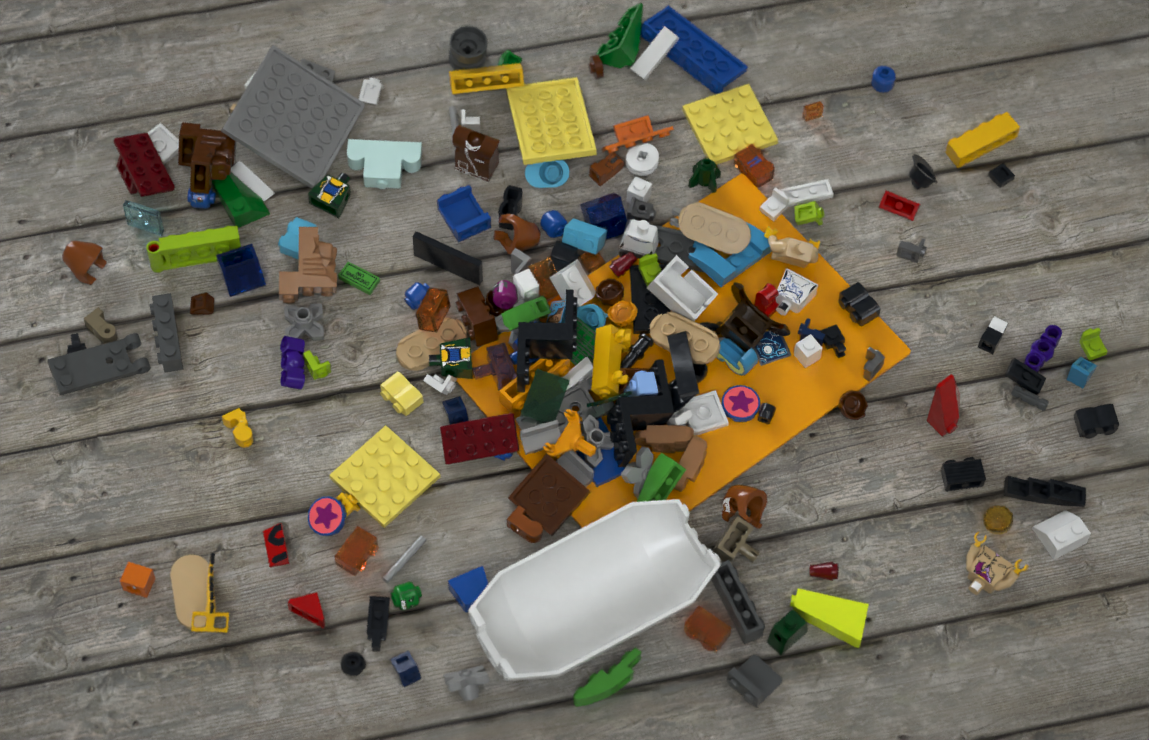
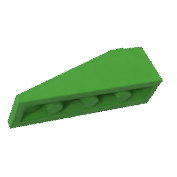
M660 453L648 472L637 502L666 500L686 469L665 454Z

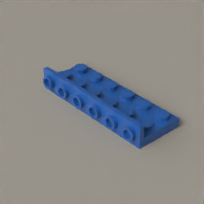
M669 5L643 22L640 36L650 44L664 26L679 37L666 56L714 94L722 93L724 87L747 72V65Z

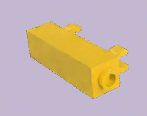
M612 324L596 328L591 390L601 398H609L612 395L618 394L619 384L628 383V375L622 376L623 371L620 370L622 343L630 342L631 334H625V329L619 330Z

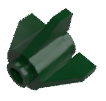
M707 158L702 159L693 166L692 172L694 174L689 180L688 187L693 188L699 184L704 187L708 186L715 193L717 190L716 179L720 178L721 171L714 161Z

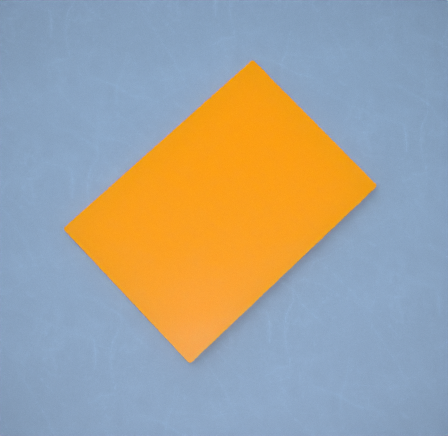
M744 174L737 175L719 187L715 193L712 192L698 201L739 217L764 233L768 226L773 230L775 228L778 230L776 234L777 240L794 238L808 242L782 214L772 221L759 211L760 206L767 198ZM670 221L662 226L666 228L680 230L679 227L670 225ZM714 249L724 259L733 255ZM770 252L723 287H720L706 273L693 270L718 293L714 300L694 321L698 324L704 322L717 324L727 318L738 304L731 291V286L734 282L744 286V292L753 304L756 293L763 290L767 283L772 284L778 289L787 268L818 284L816 296L799 313L789 310L784 316L776 311L770 317L773 321L785 324L788 327L790 335L783 337L791 356L762 366L758 361L745 376L733 372L725 361L721 362L717 357L706 364L708 369L707 376L704 380L697 383L700 394L695 396L716 390L722 405V397L729 388L736 385H745L752 388L758 394L760 407L762 403H768L775 406L776 411L770 424L758 421V411L752 420L736 422L732 418L727 417L729 426L696 435L707 442L704 465L695 482L689 480L682 492L673 489L666 500L679 499L682 505L685 504L690 512L836 408L842 394L849 390L860 391L910 355V348L879 316L863 326L851 320L850 313L846 309H842L838 302L840 292L849 288L850 285L819 253L816 263H809L805 268L771 259L772 252ZM620 255L588 275L595 290L606 279L618 280L624 287V296L621 301L632 302L630 271L628 270L624 276L621 275L618 278L609 268V265L612 264L611 262L621 257ZM637 258L633 265H639V258ZM687 269L681 276L684 278L691 270ZM596 293L592 299L581 305L595 304L606 314L610 307L599 302ZM560 295L556 296L548 302L550 307L553 301L562 300ZM548 317L540 319V321L546 323ZM606 318V323L604 326L611 324L608 318ZM809 318L811 319L809 329H817L819 331L837 324L845 338V343H843L846 351H844L845 356L838 358L833 348L827 350L823 343L821 358L807 368H804L794 356L795 344L800 341L801 335L798 334L801 323L805 324L806 319ZM632 322L623 328L631 329V345H634L638 341L640 334H634ZM502 332L498 335L497 341L485 344L471 353L473 379L456 378V382L486 417L510 413L500 403L499 391L517 377V364L513 365L508 358L510 354L515 352L508 343L511 332ZM655 343L645 351L644 357L637 360L631 367L650 368L656 360H663L668 383L676 379L671 353ZM869 347L879 350L885 357L883 367L870 382L863 378L865 372L863 368L868 361L866 359V352ZM629 352L621 353V362ZM570 361V370H571L572 368L575 367V365ZM562 377L555 380V383L550 388H545L541 391V394L534 400L541 405L564 393L561 385L558 383V380ZM589 392L597 406L610 399L613 400L614 404L616 402L615 395L609 398H601L595 392ZM531 399L529 402L526 403V406L534 400ZM573 406L572 411L574 410L578 412L579 408L577 406ZM523 409L513 413L514 418L523 415ZM607 415L602 416L603 422L609 432H611L610 425L607 423ZM515 421L519 445L517 453L532 470L546 455V451L541 450L525 455L520 440L521 430ZM633 430V433L635 434L641 430ZM636 444L637 452L641 449V447L647 446H641ZM685 451L663 454L679 464ZM637 452L635 453V455L629 463L636 462ZM652 452V465L662 452ZM622 476L599 487H596L594 482H591L586 487L591 493L571 514L572 518L583 528L631 502H637L638 499L633 494L635 483H626Z

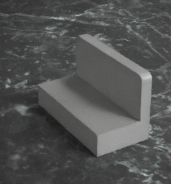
M516 248L511 253V273L514 275L526 269H531V257Z
M558 420L520 431V440L525 455L544 450L543 446H546L545 443L556 444L561 436Z
M573 450L565 452L556 460L559 465L585 487L593 482L594 470Z

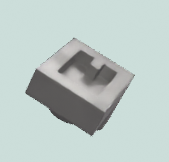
M921 239L919 246L911 242L900 241L896 256L918 263L919 258L924 257L927 249L924 246L925 239Z
M871 347L867 349L866 359L868 361L863 368L865 370L863 378L869 382L883 367L885 359L879 350H874Z

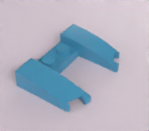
M747 223L751 231V240L747 248L742 252L724 259L714 250L695 241L693 247L696 249L694 253H689L688 258L720 287H723L772 252L768 239L764 237V232Z

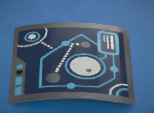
M769 330L764 332V337L754 347L761 366L791 356L784 337Z

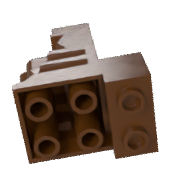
M182 122L179 132L178 165L191 167L190 192L209 194L212 180H225L226 176L231 174V167L236 163V141L220 130L202 129L201 124Z

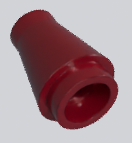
M630 251L613 260L609 268L619 278L621 275L624 276L633 263L637 261V258Z
M833 561L810 565V577L830 581L838 579L839 565Z

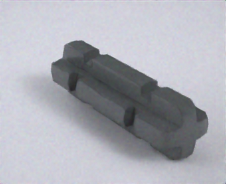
M1018 385L1012 390L1013 396L1021 397V400L1032 406L1037 405V408L1042 411L1049 404L1048 400L1040 399V396L1028 390L1024 391Z

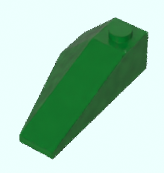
M642 3L629 8L617 23L619 27L608 35L609 41L606 45L603 43L599 47L596 55H599L603 64L623 68L631 66L636 61L635 58L639 52L642 24Z
M233 173L227 175L225 180H212V186L234 226L240 228L270 215L262 198Z

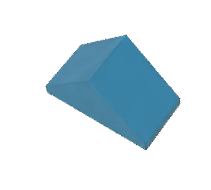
M1080 357L1072 364L1066 380L1084 388L1097 365Z

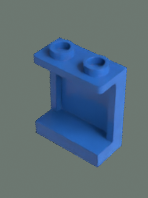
M470 185L460 187L456 191L444 194L437 199L438 211L458 243L491 228V217L488 212H483L472 194Z

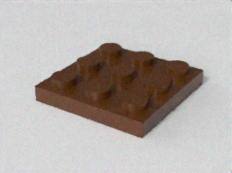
M546 453L508 499L517 507L518 505L523 507L525 514L533 521L539 522L542 528L553 536L591 491Z

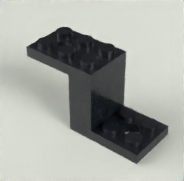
M566 289L565 323L518 322L517 392H525V385H529L530 358L572 359V353L576 352L578 297H574V290Z
M656 360L648 371L654 372L658 389L657 396L619 397L609 413H607V423L611 428L610 440L614 444V459L617 461L618 467H626L637 452L633 430H647V425H666L674 414L663 360Z

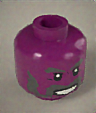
M502 280L494 285L492 295L493 302L497 307L509 309L517 303V288L515 284L508 280Z

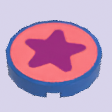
M736 385L724 393L722 407L726 416L732 418L733 421L746 422L752 420L758 413L760 398L752 388L745 385Z
M321 497L311 505L308 511V522L315 533L322 536H332L343 528L347 513L340 500L333 497Z

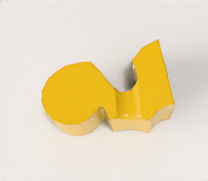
M238 408L223 415V424L230 429L235 427L233 436L236 444L242 448L251 446L253 434L250 427H248L246 413Z

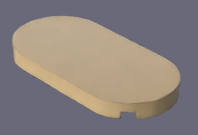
M699 202L687 205L679 214L678 224L680 230L689 239L727 254L740 253L750 243V228L739 217Z
M675 312L657 315L652 320L650 336L652 341L659 347L670 352L667 336L686 331L694 364H707L718 356L720 341L714 331Z
M450 317L441 318L402 338L396 349L397 360L405 369L412 371L422 370L429 366V355L440 354L441 343L467 338V329L458 319L454 320Z
M185 555L179 558L173 564L170 573L178 621L190 630L192 611L206 612L209 564L198 555ZM215 600V612H217L216 600ZM195 616L194 627H205L206 617Z

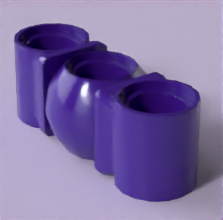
M1056 325L1048 326L1040 339L1032 343L1030 353L1027 354L1024 364L1039 373L1044 363L1054 355V349L1058 346L1062 336L1061 328Z
M290 336L282 338L280 344L282 352L281 368L283 369L280 380L281 386L301 390L304 386L305 370L303 368L305 360L302 355L304 353L305 341L303 339Z

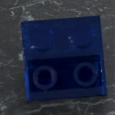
M611 193L580 204L584 221L606 229V239L624 234L627 218L621 196Z
M253 244L216 255L218 267L230 297L266 286Z

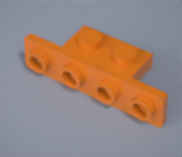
M649 115L613 126L618 143L603 147L602 152L608 151V154L619 151L618 147L625 146V148L636 146L635 142L638 141L647 143L653 140L652 137L658 135L659 138L669 136V132L674 130V128L671 126L653 131Z

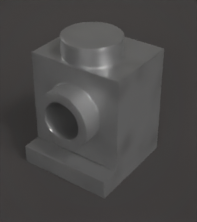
M632 197L627 212V220H646L648 223H650V220L654 221L656 210H653L654 204L639 201Z

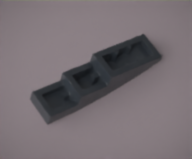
M686 331L667 336L680 398L700 394Z
M1007 476L1004 481V496L1051 505L1084 507L1086 505L1085 487L1054 479L1043 481L1031 477L1024 480Z

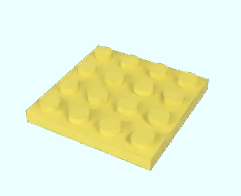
M749 84L682 106V110L706 158L714 161L716 165L778 144V138Z
M385 425L329 476L346 494L354 495L359 501L357 504L385 528L440 478V473Z

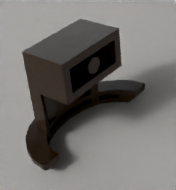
M734 282L731 286V291L738 304L716 329L725 338L731 339L745 353L750 348L754 349L764 337L763 334L766 330L780 336L790 335V331L785 324L773 321L758 310L746 296L744 286Z

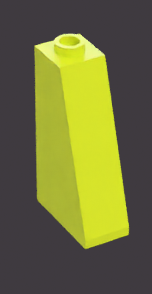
M797 589V594L792 595L790 606L806 622L856 648L860 647L869 604Z

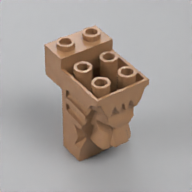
M299 227L298 272L279 271V300H283V303L292 304L295 301H299V293H302V296H314V293H321V296L325 297L337 294V273H335L337 248L333 247L331 243L319 241L318 227Z

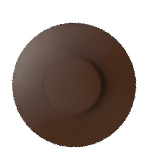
M599 55L590 56V63H588L590 73H593L595 79L603 78L604 68Z

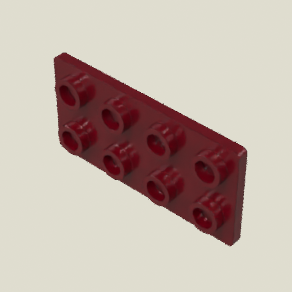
M148 133L114 138L113 142L120 154L116 167L130 194L139 192L140 196L144 197L174 191L175 186Z
M513 413L440 427L444 459L447 465L519 451Z

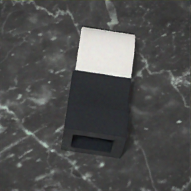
M994 316L989 327L981 336L978 348L993 355L1007 329L1008 322Z

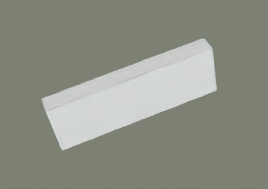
M664 26L631 67V70L646 80L678 41L679 37Z
M828 179L779 189L788 195V207L833 198V191Z

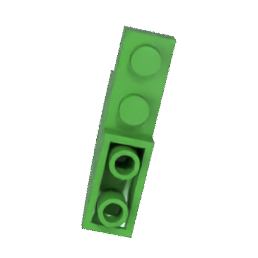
M541 296L503 312L501 315L504 325L512 331L518 329V322H534L548 317L552 312L545 297Z
M636 647L632 651L628 650L622 656V661L618 665L614 664L607 673L602 669L598 673H593L588 679V683L575 691L574 705L579 707L598 702L627 685L633 679L634 671L632 668L641 660V651Z

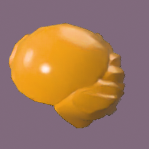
M619 301L608 308L607 318L612 325L623 328L635 320L638 309L632 302Z

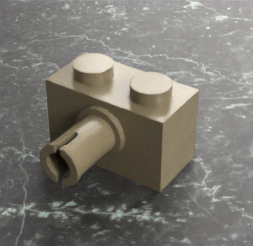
M737 516L730 522L712 552L716 553L722 561H731L739 552L753 563L760 552L745 542L754 527Z

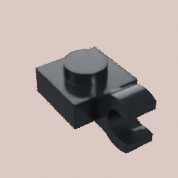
M837 324L820 330L821 333L825 334L824 345L827 350L833 348L838 358L845 356L844 351H846V348L843 344L845 343V338Z

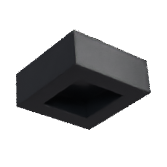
M1004 163L989 171L988 174L999 188L1014 180L1015 177Z

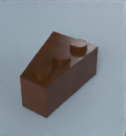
M479 287L457 293L458 301L455 304L458 312L463 313L461 318L464 326L469 327L467 332L470 340H474L477 347L497 341L498 334L495 317L490 315V308L488 305L486 306L485 298Z

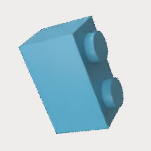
M573 218L564 227L562 243L596 255L605 245L607 230Z

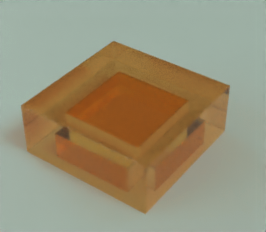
M821 101L804 106L803 118L805 122L822 117L824 106Z
M589 252L580 255V260L588 273L597 270L605 264L599 252L596 255Z

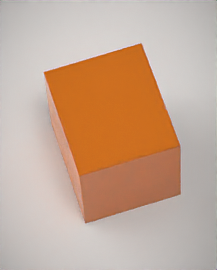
M128 561L120 583L124 591L147 598L154 584L155 575L153 569Z

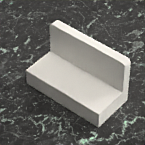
M585 357L564 377L558 380L561 389L565 392L592 377L593 363L588 357Z

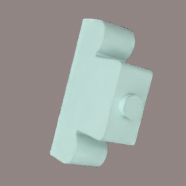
M348 139V165L353 170L364 168L363 178L365 187L401 188L403 169L414 173L421 168L422 142Z

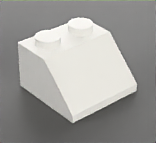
M578 259L550 277L562 300H566V289L574 290V297H578L577 307L592 299L596 293Z
M1066 510L1032 527L1053 560L1086 544L1091 534L1080 517Z

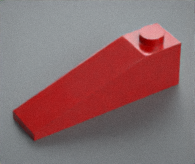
M952 374L937 384L927 422L942 437L947 433L951 434L958 427L960 392Z

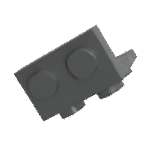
M752 655L738 669L733 667L727 676L728 684L756 708L783 680L779 674L757 655Z

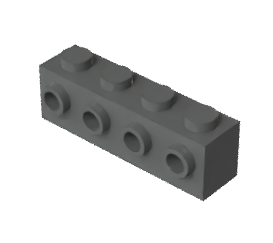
M171 293L152 296L153 303L149 305L151 315H155V320H152L153 330L158 333V336L154 337L156 348L160 347V353H157L158 363L163 365L164 373L184 370Z
M730 560L722 562L711 578V581L743 643L747 644L763 637L765 625L762 618H759L753 601H750L745 585L741 584L736 568L732 566Z

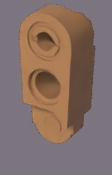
M647 425V430L636 432L634 438L637 445L652 447V452H683L694 436V430L691 427L679 425Z
M695 435L692 437L679 462L686 469L674 489L680 492L684 490L689 480L695 482L704 465L707 442Z

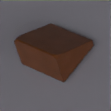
M207 292L192 296L190 314H213L214 297Z

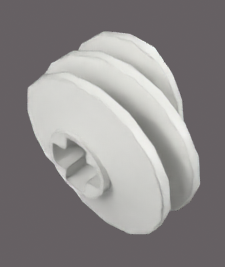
M648 143L631 148L626 155V167L634 175H649L656 170L659 163L657 148Z

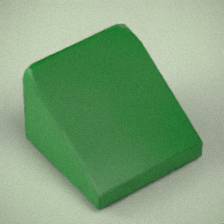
M507 50L501 55L497 66L521 63L522 58Z

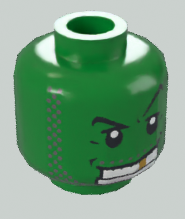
M410 581L396 585L393 588V592H391V599L395 608L398 607L403 611L418 606L419 598L422 597L419 586H415Z

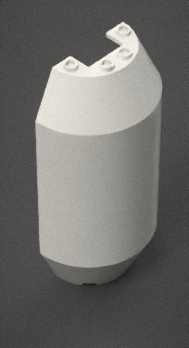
M679 499L631 502L499 571L468 610L471 624L476 629V636L498 674L503 675L506 681L558 678L690 607L721 566V560L711 549H707L704 544L701 545L696 530L689 526L690 512L685 504L682 505Z

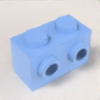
M643 370L635 373L626 389H624V397L657 396L658 389L654 372Z

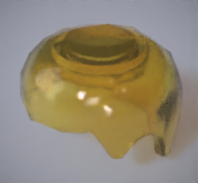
M994 505L984 513L983 524L993 534H1004L1013 525V513L1006 506Z

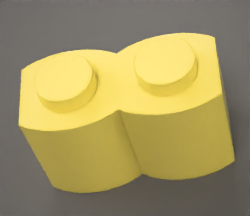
M398 371L380 385L381 396L385 401L389 400L393 403V408L399 414L402 413L407 416L424 403L422 394Z

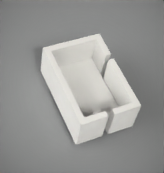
M676 255L647 286V289L672 312L695 321L718 293L693 270L683 278L681 274L689 266Z

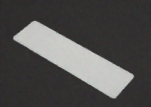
M238 161L231 167V172L262 198L263 201H266L274 194L241 161Z

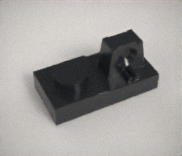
M1016 358L1011 360L1005 373V377H1008L1013 382L1018 383L1036 395L1040 393L1046 377Z

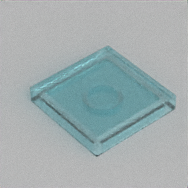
M125 200L123 209L127 225L162 236L164 228L160 211Z

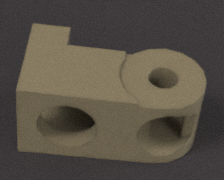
M99 307L83 318L85 326L103 344L117 341L115 327L105 321L104 313Z

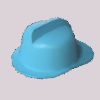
M557 160L528 164L525 169V177L528 183L534 187L551 188L562 186L566 183L570 171L565 161Z
M587 304L577 307V317L595 332L596 328L605 325L608 314L604 313L597 305Z

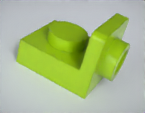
M816 201L794 206L795 222L798 226L814 221L818 225H823L824 210L822 207H819Z
M656 253L644 255L639 259L638 269L647 286L662 271L658 264Z
M1100 328L1085 330L1079 341L1089 361L1107 355L1108 351L1099 336Z
M310 350L303 353L305 365L313 380L324 378L331 373L329 361L320 364L316 355L313 356Z

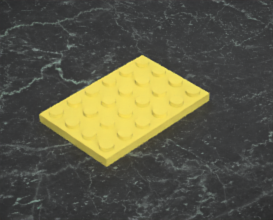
M577 77L506 88L523 165L597 155Z

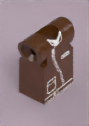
M460 125L457 126L454 130L452 141L454 147H456L455 170L489 183L499 164L498 144L500 140Z

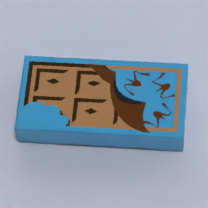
M566 300L553 301L550 307L552 313L548 315L546 323H565Z

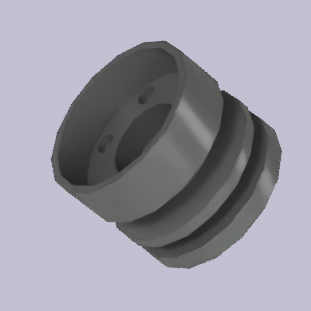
M462 26L452 33L448 59L454 70L482 68L485 65L488 41L482 30L473 26Z

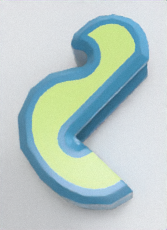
M724 338L720 342V352L717 359L721 362L725 361L728 367L736 374L745 376L758 363V357L753 348H750L745 353L729 338Z

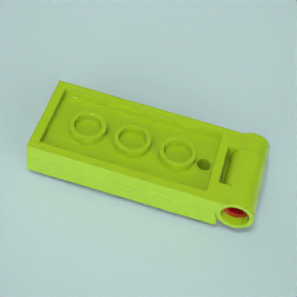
M225 226L224 228L206 229L205 231L188 232L181 235H169L159 238V242L150 241L146 245L151 269L156 273L168 269L243 258L238 226Z

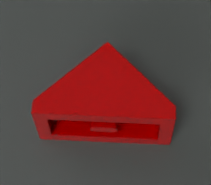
M317 592L289 599L287 602L289 611L321 628L325 627L324 615Z

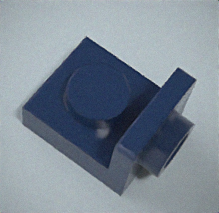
M807 318L805 324L801 323L798 334L801 335L800 341L811 334L822 347L825 334L817 329H809L811 319Z
M460 396L442 401L449 424L469 421L467 409Z
M409 651L390 659L403 687L421 680L418 666Z

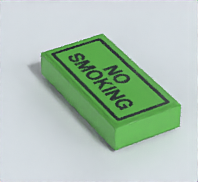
M347 262L338 274V279L368 295H371L380 282L379 277L350 262Z

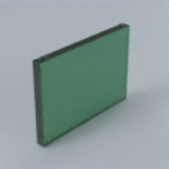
M537 368L520 415L541 423L556 420L570 380Z

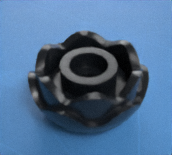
M349 652L342 657L340 665L346 675L358 676L366 668V661L362 654Z

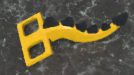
M211 553L207 578L206 612L192 611L191 631L228 632L229 612H215L213 585L215 553ZM205 616V627H194V617ZM216 616L226 617V626L224 628L214 627Z

